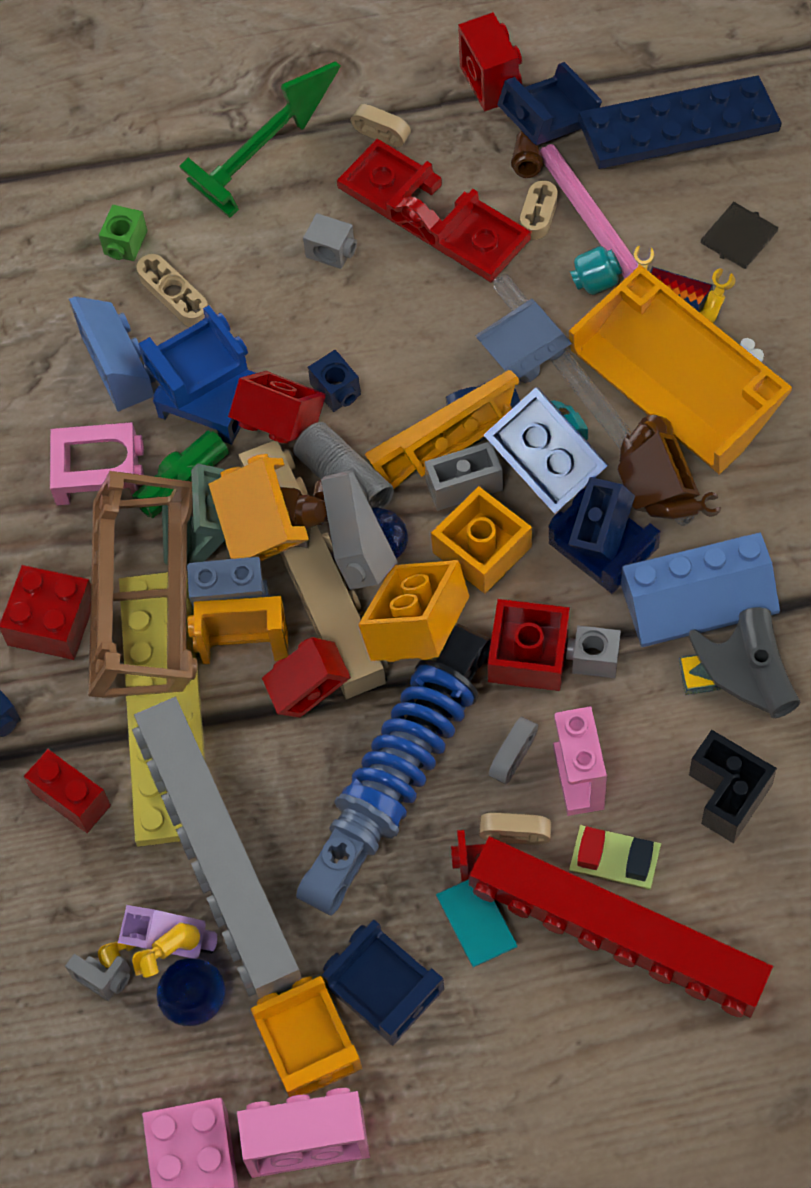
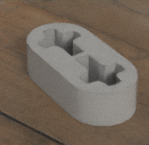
M522 716L516 721L492 762L489 770L490 777L504 784L511 780L534 741L538 731V724Z

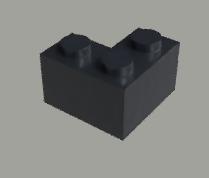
M712 729L692 757L689 776L715 791L704 807L701 824L734 844L772 787L777 768Z

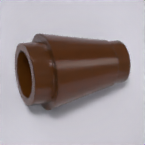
M521 131L516 137L511 166L518 176L531 178L539 173L543 166V159L538 145H535Z

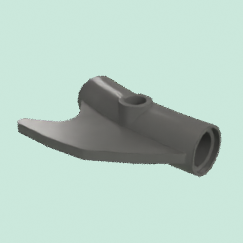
M755 607L740 612L737 627L730 639L724 643H713L696 630L689 632V639L696 655L716 686L739 700L769 713L771 718L785 716L800 705L801 702L788 678L779 654L770 610Z

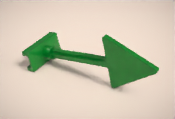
M334 61L282 84L281 90L287 102L286 106L262 126L222 166L218 165L210 174L206 173L188 157L179 166L189 176L186 178L187 182L231 218L239 210L232 194L224 188L232 180L231 176L286 125L292 116L297 127L301 130L306 127L341 65Z

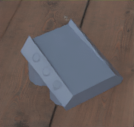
M530 299L475 335L505 371L511 370L518 377L519 381L524 383L533 381L539 375L540 364L546 360L558 359L564 354L566 347L572 344L533 299Z

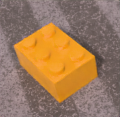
M459 560L395 565L389 571L358 624L371 661L386 660L387 662H395L400 659L419 658L421 660H429L439 657L470 597Z

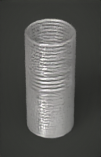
M314 423L298 437L294 445V455L320 479L324 476L353 470L375 516L389 504L394 493L393 486L358 455L352 447L346 444L326 423Z

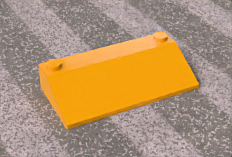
M641 265L569 330V339L572 343L570 347L574 354L647 415H658L667 418L673 427V436L719 475L744 452L792 391V386Z

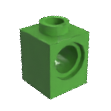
M112 204L99 233L104 255H108L116 260L135 261L148 231L143 211Z

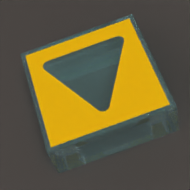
M697 655L679 657V667L685 695L721 690L720 687L713 683Z

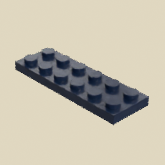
M759 75L580 111L578 116V122L598 169L779 132L782 124Z

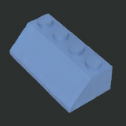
M761 532L622 566L621 588L641 648L689 636L691 630L702 633L738 624L740 612L749 608H766L771 611V615L779 614L780 612L773 565Z

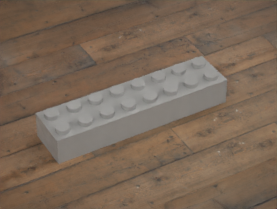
M176 696L134 714L138 727L132 729L137 745L145 761L152 758V760L146 762L159 794L164 791L167 792L161 795L173 826L179 824L182 826L176 829L188 860L194 857L197 860L191 863L203 894L211 891L212 895L206 899L218 928L223 925L227 927V930L222 932L233 962L240 959L243 965L237 969L248 996L256 994L259 1000L270 993L280 995L291 990L292 985L301 979L299 968Z

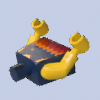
M639 245L634 251V258L638 266L641 265L647 270L648 265L654 261L655 253L651 247L650 258L642 261L638 258L640 252ZM653 266L650 271L652 275L712 323L715 322L725 300L724 291L731 289L735 284V276L732 273L727 283H719V278L723 272L722 268L715 270L712 280L716 285L714 291H712L713 285Z

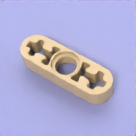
M156 254L145 255L138 261L136 268L140 282L184 325L191 327L205 318L203 308L208 306L206 299L167 261ZM150 268L153 271L158 269L161 279L158 281V277L152 271L147 272V270ZM172 285L182 288L181 292L174 296H168L164 293L165 289ZM188 301V305L194 310L199 309V312H188L187 305L185 302Z

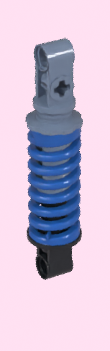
M457 624L449 635L446 645L436 661L420 660L417 663L415 672L410 680L411 686L404 689L401 693V703L393 706L391 719L385 721L381 727L382 735L373 739L371 744L372 751L366 753L362 758V768L354 771L351 778L352 783L343 789L339 797H336L335 805L342 813L338 819L333 820L329 827L332 833L323 846L313 866L301 880L296 894L297 899L332 916L340 907L347 889L368 855H375L379 848L378 842L381 837L393 839L394 836H397L399 833V822L407 816V810L401 802H415L417 793L411 785L422 787L426 783V776L420 769L429 771L435 768L436 760L430 753H444L446 744L440 737L451 738L454 736L455 727L450 721H462L465 717V708L474 704L479 697L478 691L471 683V680L477 670L483 665L490 652V638Z

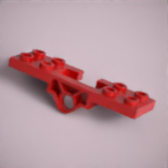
M376 139L337 179V186L340 190L490 283L531 240V231L481 202L478 191L472 189L469 193L464 191L454 202L455 208L442 221L433 209L430 210L421 200L411 196L417 188L433 195L441 187V177L433 172L432 163L426 161L423 165H420L379 139Z

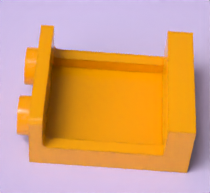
M260 454L247 460L248 465L242 468L233 467L226 469L220 473L221 478L208 484L231 559L259 557L261 562L309 540L305 526L291 525L275 470L285 466L283 458H269L268 454Z
M281 596L194 602V615H189L187 620L189 637H192L194 653H200L203 664H210V648L214 645L270 642L274 661H279L289 656L288 625Z
M312 976L302 978L292 985L291 990L280 995L277 993L265 995L256 1002V1006L251 1008L254 1020L288 1097L308 1095L362 1069L359 1055L348 1037L322 976L315 979Z

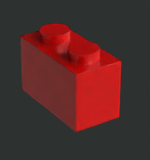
M311 637L302 641L298 645V649L287 658L277 661L273 665V669L262 677V680L277 714L301 718L351 677L335 642Z
M49 749L44 752L23 776L34 795L86 833L93 828L111 807L103 788Z

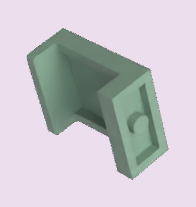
M197 463L191 470L193 517L190 516L187 522V565L193 562H204L225 541L208 484L221 478L220 473L226 469ZM162 505L164 563L168 565V506Z

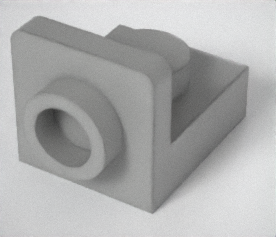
M73 954L65 965L73 979L108 1002L114 993L119 994L125 988L130 978L129 972L131 969L127 961L121 956H117L108 970L94 958L88 956L86 960H83L76 954Z

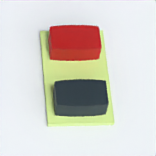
M580 825L569 871L651 890L661 843Z

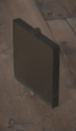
M733 202L701 238L700 243L720 254L721 259L727 258L746 269L778 232L779 227L760 217L758 212L753 213Z

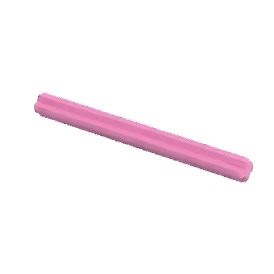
M549 144L546 147H542L540 153L544 165L601 246L606 248L607 251L611 249L614 251L622 269V276L624 278L628 277L638 267L635 258L555 145Z

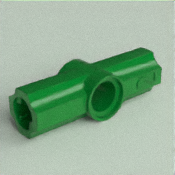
M207 430L182 453L175 451L166 456L159 465L158 473L153 477L192 482L191 470L197 463L214 467L229 454L228 447L214 431ZM143 485L132 494V498L168 497L174 489ZM162 505L139 507L147 517L151 518L156 517L162 511Z

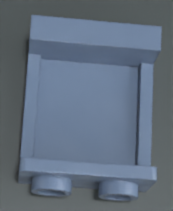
M259 557L193 562L187 565L189 599L193 609L194 602L269 597L267 580H262Z

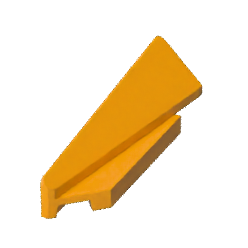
M511 370L502 373L365 453L366 458L372 467L394 489L415 470H417L421 477L424 476L425 461L467 448L484 437V434L512 409L510 403L515 385L519 384L518 377Z

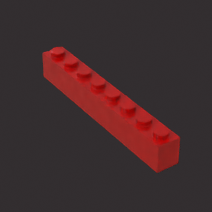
M490 836L469 875V886L474 888L473 893L480 899L488 902H493L495 899L507 905L508 910L519 917L528 918L531 916L542 921L543 926L551 932L561 935L566 932L578 938V942L590 950L598 951L599 948L613 954V958L620 964L628 967L637 965L646 969L655 980L665 984L674 982L684 987L687 994L698 1000L705 1001L708 998L721 1004V1008L726 1013L741 1018L743 1015L749 1018L752 1017L774 967Z

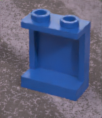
M210 305L203 308L205 318L158 346L150 337L138 343L144 364L177 409L248 369L245 355L248 354L246 345L239 336L233 337L229 332L230 326L222 313L216 314Z
M245 370L180 409H177L161 385H159L153 397L158 417L166 420L169 413L216 429L222 441L232 445L241 428L238 425L239 421L228 417L239 378L255 374L256 372Z

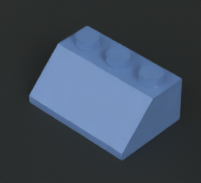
M76 296L70 298L69 301L81 338L117 412L154 397L151 383L156 382V379L140 360L142 355L136 337L130 340L127 334L131 329L124 313L117 314L111 302Z

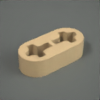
M361 104L351 117V123L358 132L375 140L379 139L393 147H401L411 133L410 126L402 118L371 105Z
M538 181L531 185L520 215V225L531 231V240H538L547 235L557 207L558 190L549 181ZM542 194L548 195L544 198L543 204H538V198H541ZM535 216H540V222H537L536 226H531L530 224L533 223Z
M486 813L480 817L479 836L486 841L490 836L503 843L542 845L550 842L552 822L550 819L538 815Z

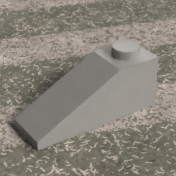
M353 470L324 476L321 482L335 561L349 589L378 585L398 561Z

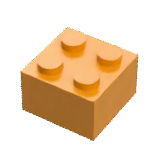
M478 486L431 532L432 553L442 561L459 560L464 578L486 594L532 548V527Z

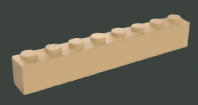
M271 441L238 454L241 468L248 465L247 460L260 454H268L269 458H283L285 466L275 470L280 487L296 488L301 491L302 495H308L302 478L298 477L295 479L292 470L295 469V464L289 450L282 451L279 442ZM316 525L311 528L308 548L292 547L281 552L280 555L318 639L333 641L338 648L351 677L340 686L345 699H349L386 684L384 670L388 669L389 666L386 660H370L358 625L361 621L357 612L361 609L360 602L354 590H347L344 584L345 579L337 563H334L330 554L333 553V546L328 533L321 534Z

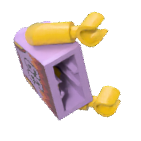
M126 905L120 935L118 936L119 940L101 946L98 950V958L105 968H109L117 956H121L120 950L126 949L129 952L135 947L145 948L146 950L133 954L132 963L136 976L142 974L143 977L148 978L159 972L156 961L159 957L165 959L173 954L197 959L200 952L212 954L216 948L217 934L215 931L206 930V924L203 920Z

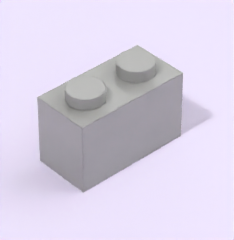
M490 442L424 462L426 484L437 511L461 504L478 486L489 494L503 491L502 467Z

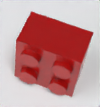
M494 12L458 24L460 68L484 112L499 107L497 104L505 80L515 77L522 84V77L519 71V65L522 64L520 50L516 45L512 46L509 41L510 38L506 25L499 23Z
M263 371L239 378L228 417L239 421L238 425L250 431H258L259 429L269 433V438L274 441L289 443V441L298 439L305 429L319 421L326 394L269 371Z
M21 565L0 621V631L7 646L74 660L90 617L91 583L89 579Z
M497 599L488 658V682L560 691L570 607Z

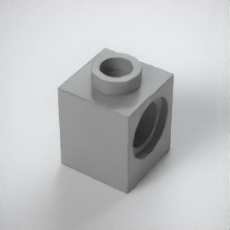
M316 213L303 237L306 258L342 269L347 258L353 257L357 247L352 224Z
M577 625L576 638H569L566 659L573 660L572 673L616 678L621 630ZM589 648H596L600 650L601 653L597 655H589L585 652V650Z

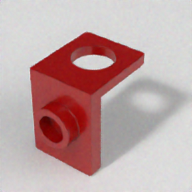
M457 830L458 846H451L452 868H460L462 883L469 879V875L475 865V860L480 855L485 844L466 845L465 830Z

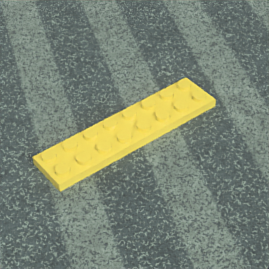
M168 572L119 578L120 592L167 589ZM187 573L186 650H190L192 658L197 659V653H194L192 637H189L188 616L194 615V611L189 599ZM167 598L120 601L124 664L167 669ZM198 662L196 677L189 682L183 692L126 696L134 831L137 847L179 842L180 838L176 829L182 826L181 824L173 826L161 795L167 792L164 791L159 794L146 763L152 760V758L145 761L132 732V729L138 727L134 714L176 696L205 760ZM125 674L126 687L167 684L166 678Z

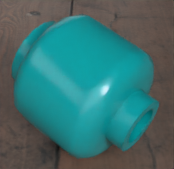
M598 246L577 256L574 260L575 270L570 272L578 290L585 288L588 294L596 295L618 284V275L622 273V269L612 249L607 251L603 246Z

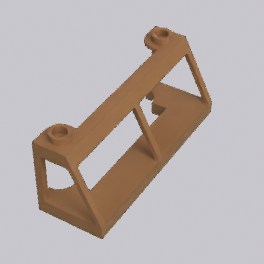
M109 471L93 501L88 696L105 698L183 692L189 682L196 677L197 659L192 658L190 650H186L187 522L190 516L193 517L192 482ZM124 482L174 489L168 497L120 500ZM167 505V589L113 593L114 525L119 509ZM166 597L167 669L120 664V653H117L116 643H112L113 601ZM118 674L167 679V684L109 689Z

